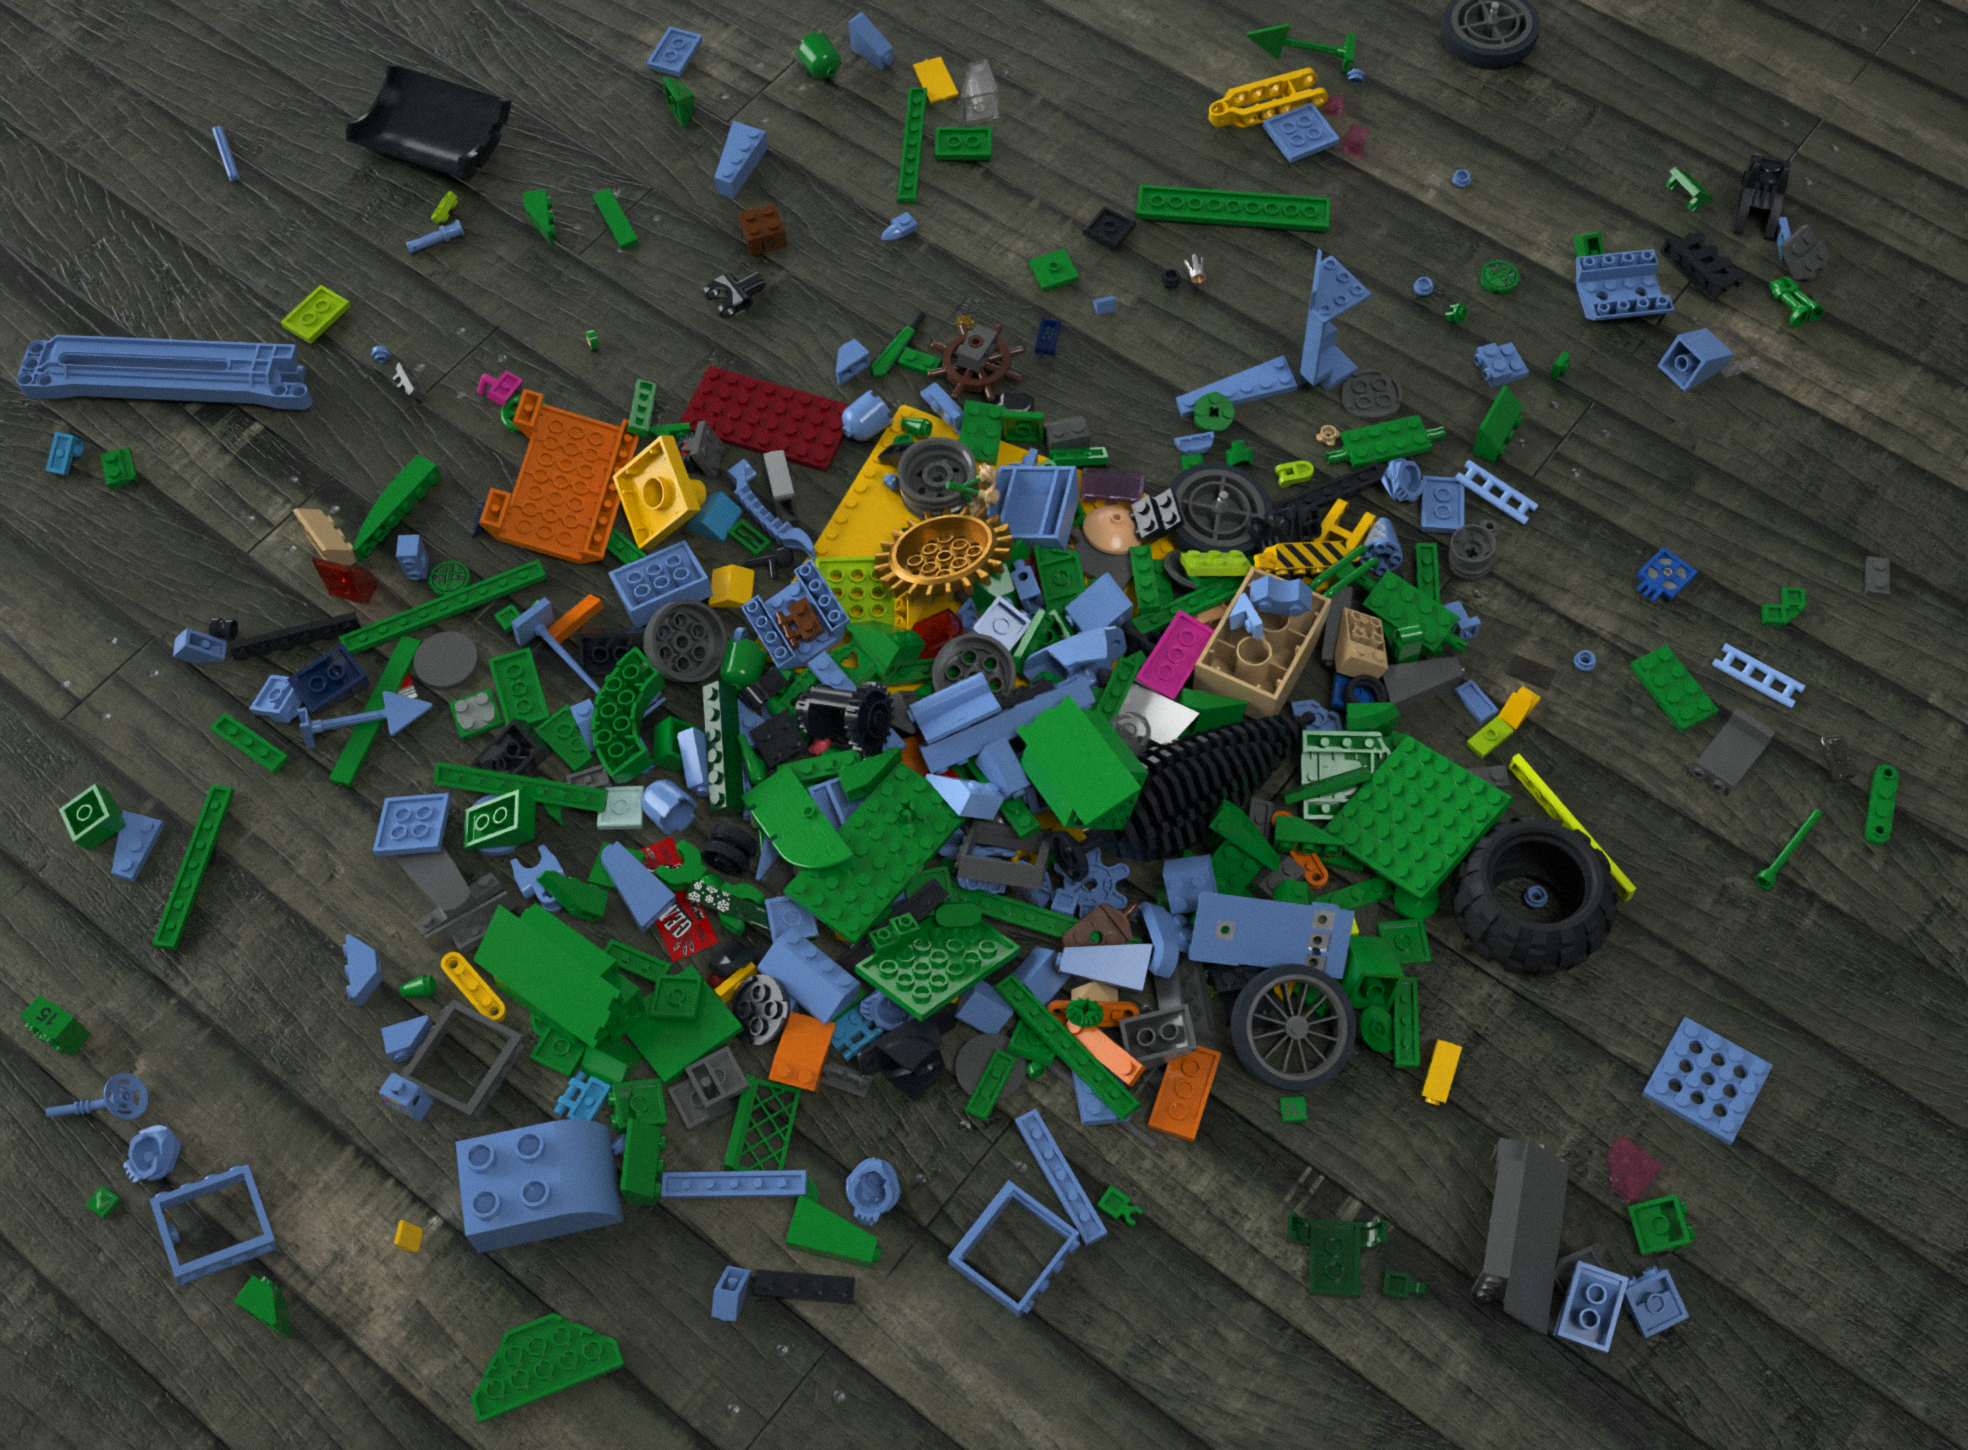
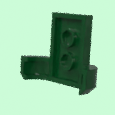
M1293 1212L1288 1216L1287 1240L1297 1245L1309 1246V1295L1360 1299V1250L1385 1247L1388 1244V1224L1382 1218H1377L1373 1222L1361 1223L1306 1219L1299 1217L1297 1212Z

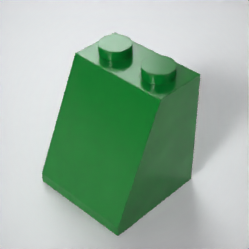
M1351 935L1343 978L1341 979L1343 990L1347 994L1353 1008L1366 1009L1371 1006H1379L1385 1010H1390L1405 975L1388 939Z

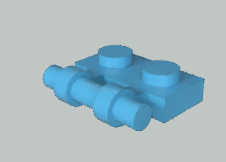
M858 1004L834 1022L836 1023V1028L831 1046L837 1052L845 1047L847 1050L841 1056L847 1062L852 1057L856 1058L861 1050L875 1042L884 1032L878 1027H875L872 1031L868 1029L874 1024V1021L867 1020L860 1013V1005ZM862 1034L864 1037L854 1044L852 1040Z
M578 1071L575 1077L569 1080V1087L564 1095L560 1096L556 1101L557 1106L553 1112L558 1116H562L564 1111L569 1109L570 1111L566 1116L568 1120L594 1121L607 1100V1094L611 1092L612 1086L593 1076L589 1078L587 1083H583L586 1074ZM581 1091L576 1101H572L575 1093Z

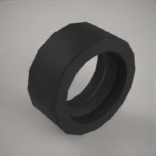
M1362 674L1355 676L1343 692V702L1346 707L1347 703H1361L1354 694L1356 687H1363L1369 690L1374 695L1376 703H1386L1387 691L1384 685L1371 675Z

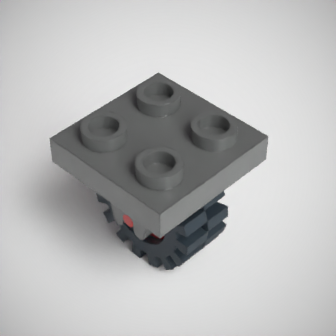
M699 421L696 432H691V435L685 434V438L681 436L679 438L680 441H676L686 471H689V469L694 471L695 467L697 469L701 468L709 479L716 478L724 451V444L706 421Z

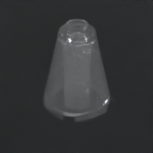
M1126 712L1124 715L1119 716L1118 714L1109 721L1135 756L1147 750L1151 728L1144 716L1135 712Z

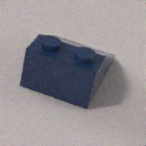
M343 643L287 679L311 713L350 698L371 685L367 675Z

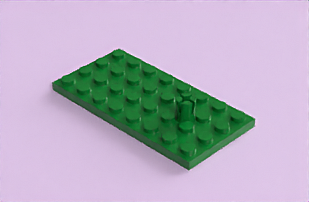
M900 761L837 830V833L854 857L828 868H803L783 890L784 895L856 946L968 817L959 816L926 778Z

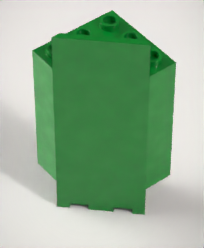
M1068 695L1061 699L1063 703L1053 709L1049 707L1035 717L1036 720L1028 726L1022 725L1016 729L1026 743L1020 765L1065 828L1125 829L1127 815L1130 818L1149 772L1101 711L1080 709L1072 697Z
M537 903L526 909L519 918L498 904L473 961L491 973L496 987L575 1046H578L583 1041L593 1049L604 1039L614 1045L646 1014L641 989L619 973L617 960Z

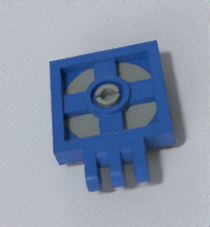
M1663 547L1637 572L1636 577L1642 583L1637 587L1636 591L1640 593L1646 588L1647 590L1643 596L1647 598L1653 593L1654 595L1650 599L1653 603L1661 595L1671 601L1696 577L1698 571Z

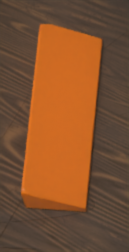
M589 594L547 628V631L561 644L604 608L602 600Z

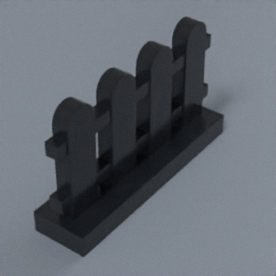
M1689 232L1685 238L1680 240L1673 235L1667 237L1660 253L1711 302L1718 300L1721 292H1727L1730 286L1735 284L1740 286L1743 284L1745 273L1741 270L1732 271L1729 268L1732 264L1729 258L1717 257L1718 248L1715 245L1706 246L1703 243L1705 240L1704 234ZM1694 247H1697L1699 249L1694 252L1690 251V249ZM1708 259H1710V260L1712 261V262H1710V263H1708V264H1706V265L1703 263L1704 261H1706V260H1708ZM1720 272L1725 273V275L1718 277L1716 274Z

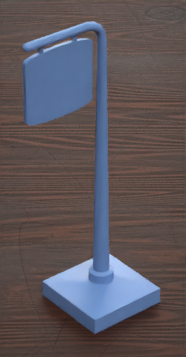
M545 597L511 622L516 642L521 647L534 637L541 636L597 694L599 690L601 691L595 682L547 631V628L555 622L551 603ZM661 692L650 702L648 707L653 702L656 703L645 711L643 718L666 701V697L657 701Z

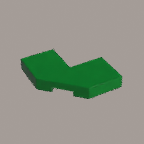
M1783 587L1781 590L1782 605L1763 604L1761 607L1763 626L1785 627L1801 614L1807 606L1805 588Z

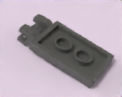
M1071 527L1068 541L1074 544L1075 547L1072 549L1067 544L1066 551L1079 553L1084 576L1093 579L1099 578L1108 572L1124 592L1133 579L1130 553L1114 555L1102 552L1093 547L1079 529Z

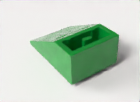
M1183 688L1178 703L1200 714L1177 738H1183L1187 734H1196L1197 731L1241 722L1248 701Z

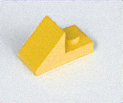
M1522 686L1517 693L1513 692L1498 716L1516 731L1540 702L1541 697Z

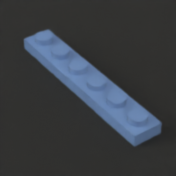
M825 651L807 663L808 668L822 684L831 685L835 689L856 691V686ZM890 728L891 736H886L887 744L883 743V749H880V751L883 753L887 749L900 746L902 752L907 748V744L893 728Z
M1036 1108L1016 1118V1126L1075 1229L1079 1232L1085 1246L1107 1236V1230Z
M806 1170L663 1172L661 1197L663 1199L799 1197V1195L807 1197L808 1172Z

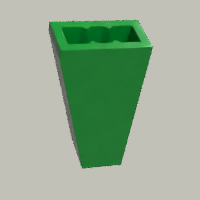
M799 1195L786 1238L788 1249L869 1269L874 1268L875 1262L879 1263L882 1248L879 1247L878 1238L807 1197Z

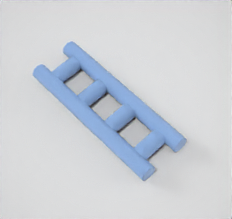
M1468 460L1464 467L1469 469L1465 475L1458 473L1454 479L1525 525L1529 517L1524 515L1528 508L1534 512L1538 504L1471 460ZM1476 474L1486 480L1482 487L1472 481ZM1493 485L1504 492L1500 498L1489 492ZM1511 497L1521 503L1517 510L1507 504Z
M1725 643L1721 650L1727 653L1723 661L1715 659L1711 665L1789 708H1792L1796 702L1790 698L1793 692L1796 690L1802 693L1805 685L1727 643ZM1735 658L1747 664L1742 672L1730 666ZM1754 669L1766 674L1762 683L1750 677ZM1774 680L1787 685L1783 693L1770 688Z

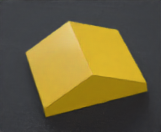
M733 564L713 569L711 581L713 596L709 598V607L741 608L742 605L750 601L753 595L755 571Z

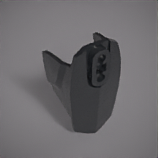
M948 1003L921 1022L917 1018L911 1019L877 1039L857 1055L860 1072L870 1076L881 1071L904 1094L915 1101L919 1100L946 1069L940 1051V1046L943 1043L941 1036L955 1028L958 1019L954 1015L958 1006L955 1003Z

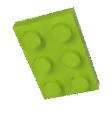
M320 285L280 323L283 328L311 344L345 313L351 305L346 299Z
M1189 550L1187 553H1181L1180 561L1189 576H1247L1252 567L1245 555L1238 550H1231L1229 553H1221L1217 550L1200 553L1196 550Z

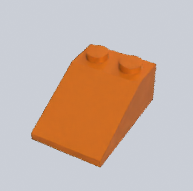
M791 1012L774 1056L768 1079L818 1093L823 1076L822 1070L827 1061L836 1023L829 1022L827 1025H824L814 1017Z

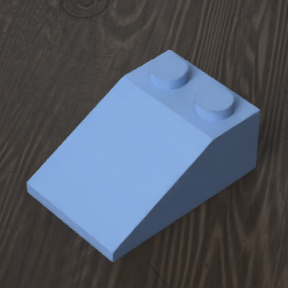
M928 773L925 776L959 816L993 820L1005 799L999 792V788L993 783H983L964 778Z

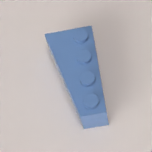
M736 121L732 122L714 177L718 194L732 199L736 197L768 149L766 131Z

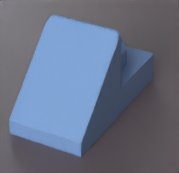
M1242 593L1229 617L1230 630L1245 626L1247 632H1251L1255 640L1263 638V622L1246 593Z

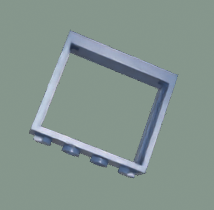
M248 1164L234 1166L222 1174L209 1175L202 1181L186 1183L179 1189L171 1192H161L154 1198L149 1199L177 1287L277 1250L273 1233ZM245 1181L264 1235L179 1266L161 1210Z
M1008 1180L948 1256L949 1265L1020 1318L1024 1312L1028 1314L1035 1304L1034 1298L1039 1292L1043 1294L1051 1283L1049 1279L1053 1273L1058 1274L1066 1263L1063 1261L1069 1253L1073 1255L1080 1245V1242H1078L1079 1232ZM1012 1199L1067 1239L1018 1304L963 1263Z

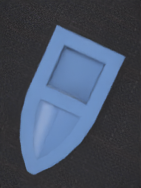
M905 212L891 220L892 225L883 232L881 240L899 239L918 229V223L908 212Z

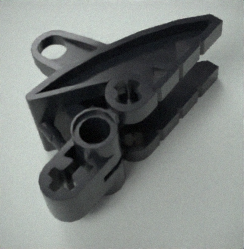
M1751 154L1748 169L1745 170L1741 182L1733 234L1742 236L1749 207L1768 209L1763 240L1773 241L1784 194L1787 189L1791 161Z
M1296 504L1267 513L1264 520L1259 517L1250 518L1247 521V531L1254 544L1260 550L1259 554L1263 553L1267 547L1275 546L1278 543L1314 542L1313 539L1320 537L1322 534L1320 524L1321 513L1316 506L1299 509V505ZM1253 522L1258 526L1257 532L1253 528ZM1288 572V575H1284V579L1292 581L1300 578L1302 580L1305 574L1293 575V572Z

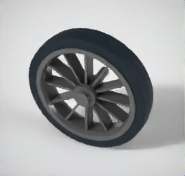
M1282 964L1262 971L1244 986L1233 1007L1231 1037L1238 1058L1255 1078L1276 1089L1303 1091L1325 1084L1344 1067L1354 1046L1356 1020L1347 994L1331 976L1319 969L1303 964ZM1286 982L1301 983L1294 1013ZM1278 985L1281 988L1287 1015L1267 995L1269 990ZM1310 986L1320 996L1300 1016L1307 987ZM1262 998L1283 1019L1282 1021L1254 1013ZM1325 1000L1332 1015L1307 1022L1306 1018ZM1253 1017L1277 1024V1030L1253 1035ZM1333 1019V1037L1309 1030V1025ZM1282 1033L1261 1055L1254 1039ZM1307 1033L1332 1041L1325 1056L1307 1039ZM1286 1039L1280 1066L1277 1069L1269 1064L1266 1059ZM1300 1039L1320 1060V1062L1309 1069L1306 1067ZM1294 1042L1300 1072L1288 1073L1285 1071Z

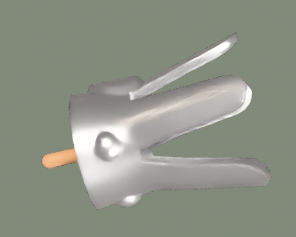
M1193 254L1194 270L1187 260H1184V263L1189 271L1191 281L1193 283H1201L1206 279L1204 257L1201 258V264H1199L1197 256Z

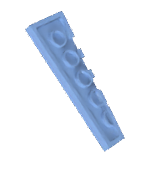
M1280 356L1176 397V405L1181 417L1184 418L1194 415V406L1200 397L1214 391L1226 396L1234 406L1296 391L1297 384L1285 356Z

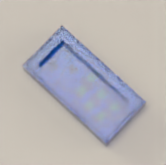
M1041 318L1035 353L1055 355L1061 327L1060 320Z

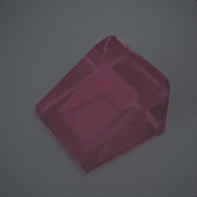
M1345 93L1328 97V100L1324 103L1322 113L1341 116Z

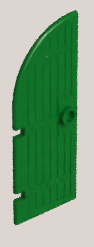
M788 765L740 797L748 810L756 806L751 811V814L769 840H773L778 836L772 844L788 863L804 869H823L841 864L854 857L853 853Z

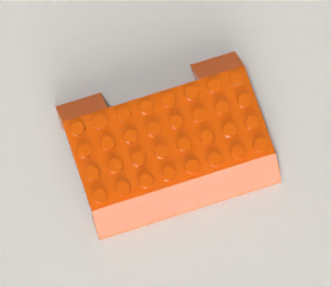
M523 389L513 419V424L530 439L512 497L511 493L490 488L479 524L501 542L577 564L603 560L621 500L612 476L633 459L640 435L627 432L629 423L627 419H623L621 427L542 404L544 394Z

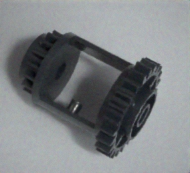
M867 681V683H862L861 687L857 686L856 691L835 689L831 685L819 684L811 689L807 688L806 692L800 695L796 703L795 717L800 729H804V733H808L814 739L835 738L837 734H840L849 740V745H853L852 750H856L857 753L873 755V753H878V749H883V743L887 744L886 736H891L889 729L894 727L891 720L895 718L892 715L895 707H891L893 699L889 698L891 692H888L887 687L883 686L882 683ZM840 709L845 710L844 720L839 719Z

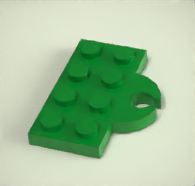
M531 1013V1026L536 1036L540 1039L529 1056L530 1060L571 1079L583 1060L587 1044L582 1041L578 1046H575Z

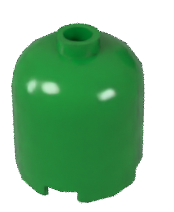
M812 32L801 40L802 45L800 48H796L797 57L813 77L823 80L834 76L840 68L841 57L825 32H822V34Z
M730 639L727 642L723 656L720 679L722 682L737 686V693H741L745 688L761 678L769 653L767 650L762 651V645L747 639H742L741 642H734V639Z

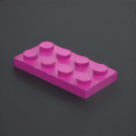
M1179 610L1137 674L1135 681L1151 691L1174 701L1194 670L1197 660L1215 630Z

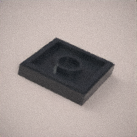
M1104 206L1083 230V235L1116 251L1134 230L1136 221Z

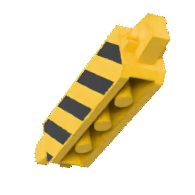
M1343 541L1278 543L1275 546L1267 547L1263 553L1254 555L1255 568L1264 569L1268 573H1275L1276 576L1288 575V572H1293V575L1306 574V571H1311V575L1321 574L1354 549H1347V545ZM1359 556L1358 558H1356V559L1353 560L1352 562H1357V561H1359L1361 557Z

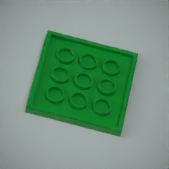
M692 965L677 974L700 976ZM704 981L696 1022L651 1020L649 1013L654 994L653 991L643 998L646 1014L626 1035L667 1086L685 1073L686 1067L707 1057L744 1029Z

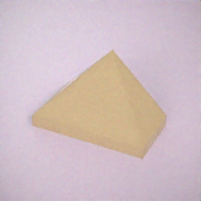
M1092 981L1072 989L1071 1000H1077L1080 997L1082 1000L1089 998L1090 1001H1118V989Z

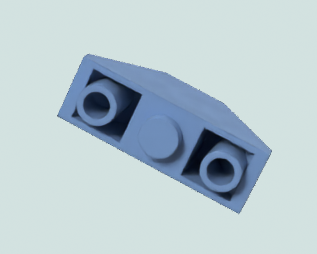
M349 934L345 935L346 944H343L344 956L348 960V965H345V974L349 978L350 983L346 990L348 998L352 999L358 1007L363 1005L382 982L381 959L376 951Z

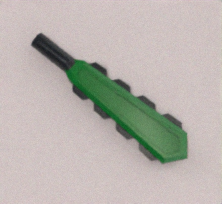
M919 312L909 326L899 330L896 333V338L888 342L889 346L881 350L880 356L873 359L870 369L874 378L883 377L892 372L894 363H898L901 353H903L906 347L908 348V343H912L914 340L915 330L926 317L925 313Z

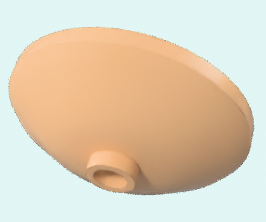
M1118 506L1099 507L1088 513L1084 519L1083 534L1086 540L1102 552L1114 555L1130 553L1129 547L1141 546L1144 541L1143 539L1140 540L1136 535L1135 529L1138 528V525L1132 520L1130 516L1131 511Z

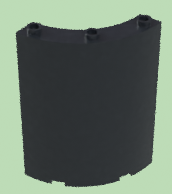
M387 65L382 87L373 105L362 117L353 122H348L346 128V141L464 178L474 174L475 169L482 167L493 154L502 136L499 133L502 124L507 123L512 100L399 65Z

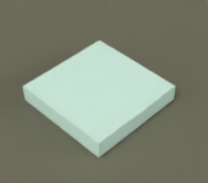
M644 786L604 788L608 790L605 812H598V830L643 829L644 811L641 807V798L645 791Z

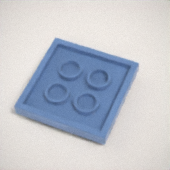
M1312 102L1266 119L1262 125L1289 163L1336 146L1340 142L1338 135Z
M440 793L385 798L373 848L375 856L441 852L452 799L450 794Z

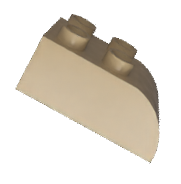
M1252 566L1195 664L1193 690L1248 701L1244 712L1245 715L1257 720L1268 716L1271 719L1272 716L1278 715L1308 662L1325 624L1332 599L1312 591V611L1302 613L1300 616L1264 613L1254 607L1263 622L1264 637L1255 640L1251 632H1247L1245 626L1230 630V614L1242 593H1246L1250 600L1251 582L1267 575L1275 579L1287 581Z

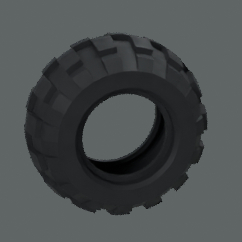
M1531 815L1516 816L1510 820V823H1501L1499 821L1487 831L1453 871L1450 902L1453 913L1457 915L1456 923L1460 933L1465 940L1468 939L1476 945V953L1487 962L1493 959L1505 965L1504 970L1520 975L1522 971L1533 972L1536 977L1553 975L1557 973L1558 969L1564 967L1566 971L1585 962L1591 954L1600 949L1614 925L1617 916L1618 890L1615 878H1611L1609 873L1611 870L1610 863L1602 850L1594 849L1590 845V837L1579 829L1573 832L1563 827V821L1547 817L1544 821L1535 820ZM1517 876H1530L1543 880L1552 886L1561 897L1565 910L1564 920L1548 924L1524 920L1514 915L1502 904L1495 889L1505 880Z

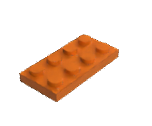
M1198 1046V1050L1168 1062L1148 1128L1194 1142L1221 1058V1052Z

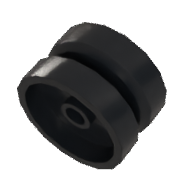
M723 823L716 824L709 835L710 841L705 843L700 853L701 858L709 866L721 873L734 877H743L750 866L749 860L753 859L759 848L758 842L747 832L735 826Z

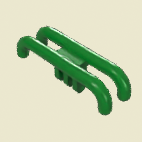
M1360 545L1318 575L1308 586L1314 592L1319 585L1334 575L1330 582V588L1322 594V596L1331 599L1369 569L1377 568L1380 560L1377 557H1372L1358 568H1355L1351 562L1360 555L1365 556L1368 552L1366 545Z

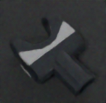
M755 272L739 281L732 273H726L706 285L703 294L708 300L726 299L718 307L717 312L721 318L727 319L748 310L753 304L750 294L764 288L765 282L759 272Z

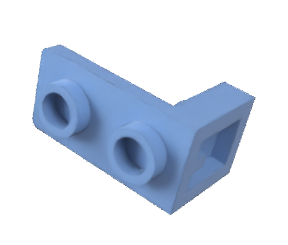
M1460 601L1443 605L1460 617V620L1453 628L1455 635L1464 641L1477 637L1481 625L1478 616L1469 618Z

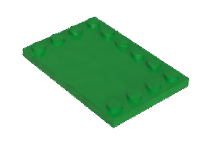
M930 916L918 924L921 928L918 934L889 951L878 955L875 952L855 965V973L922 1022L1021 953V946L982 919L973 926L944 927L937 922L935 916Z

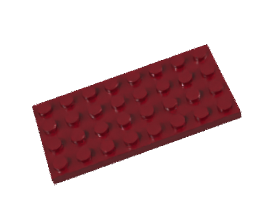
M709 365L679 423L689 422L691 432L695 433L698 422L706 421L724 444L759 454L784 450L787 462L827 473L846 435L842 429L844 427L842 414L850 404Z

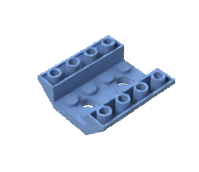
M1654 249L1576 257V285L1586 318L1605 320L1674 312L1670 295H1662L1655 275L1659 263ZM1636 292L1643 293L1645 296H1640ZM1598 296H1602L1606 300H1601Z
M809 559L793 570L798 580L766 602L757 595L741 606L779 670L807 666V663L824 651L827 652L839 644L847 630L846 625L851 622L812 559ZM806 596L825 633L808 643L801 638L798 640L799 647L792 649L784 637L783 630L776 623L777 618L775 614L778 611H782L785 616H788L790 612L787 607ZM796 623L790 626L792 631L798 629Z

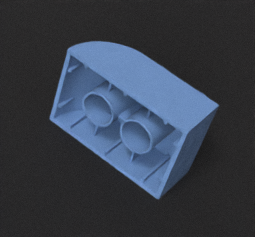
M558 1120L457 1141L456 1152L465 1236L476 1251L482 1253L624 1222L615 1154L612 1153L613 1149L610 1147L613 1142L610 1128L602 1123L590 1120Z

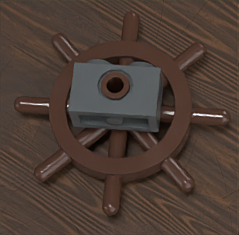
M960 323L958 328L961 335L953 339L947 346L938 342L931 343L932 349L943 353V367L928 371L927 376L935 378L946 375L947 379L956 386L951 394L952 400H957L964 390L968 392H985L988 401L994 402L995 395L992 389L999 386L1006 378L1018 383L1023 381L1022 375L1010 371V357L1025 353L1026 348L1019 346L1008 349L1007 345L998 338L1002 331V326L999 324L993 330L976 324L972 331H968L966 324ZM953 357L958 359V363L951 364ZM1002 359L1000 367L990 363ZM967 369L963 376L957 373V371ZM985 370L993 372L994 374L987 377ZM973 374H977L978 377H979V379H971V378H972Z

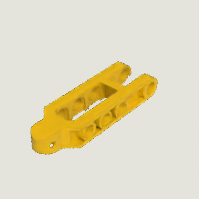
M1310 67L1229 89L1223 99L1210 105L1208 119L1215 127L1230 124L1239 128H1245L1263 123L1266 119L1310 102L1315 107L1322 106L1328 100V94L1324 88L1307 89L1296 93L1298 90L1311 87L1317 81V75ZM1280 95H1281V97H1282V98L1277 99V100H1276V98H1275V99H1272V101L1266 102V103H1262V104L1257 103V104H1255V106L1248 107V108H1244V109H1242V108H1237V107H1241V106L1248 105V104H1251V103H1255V102H1259V101H1262V100H1266V99H1269V98L1277 97V96H1280Z
M1338 499L1321 523V536L1313 540L1314 542L1328 541L1331 537L1337 541H1343L1347 545V549H1355L1363 544L1377 516L1366 512L1351 533L1338 526L1345 508L1349 506L1348 502ZM1305 575L1302 579L1306 585H1309L1313 580ZM1334 575L1319 585L1314 592L1320 595L1330 588V582Z

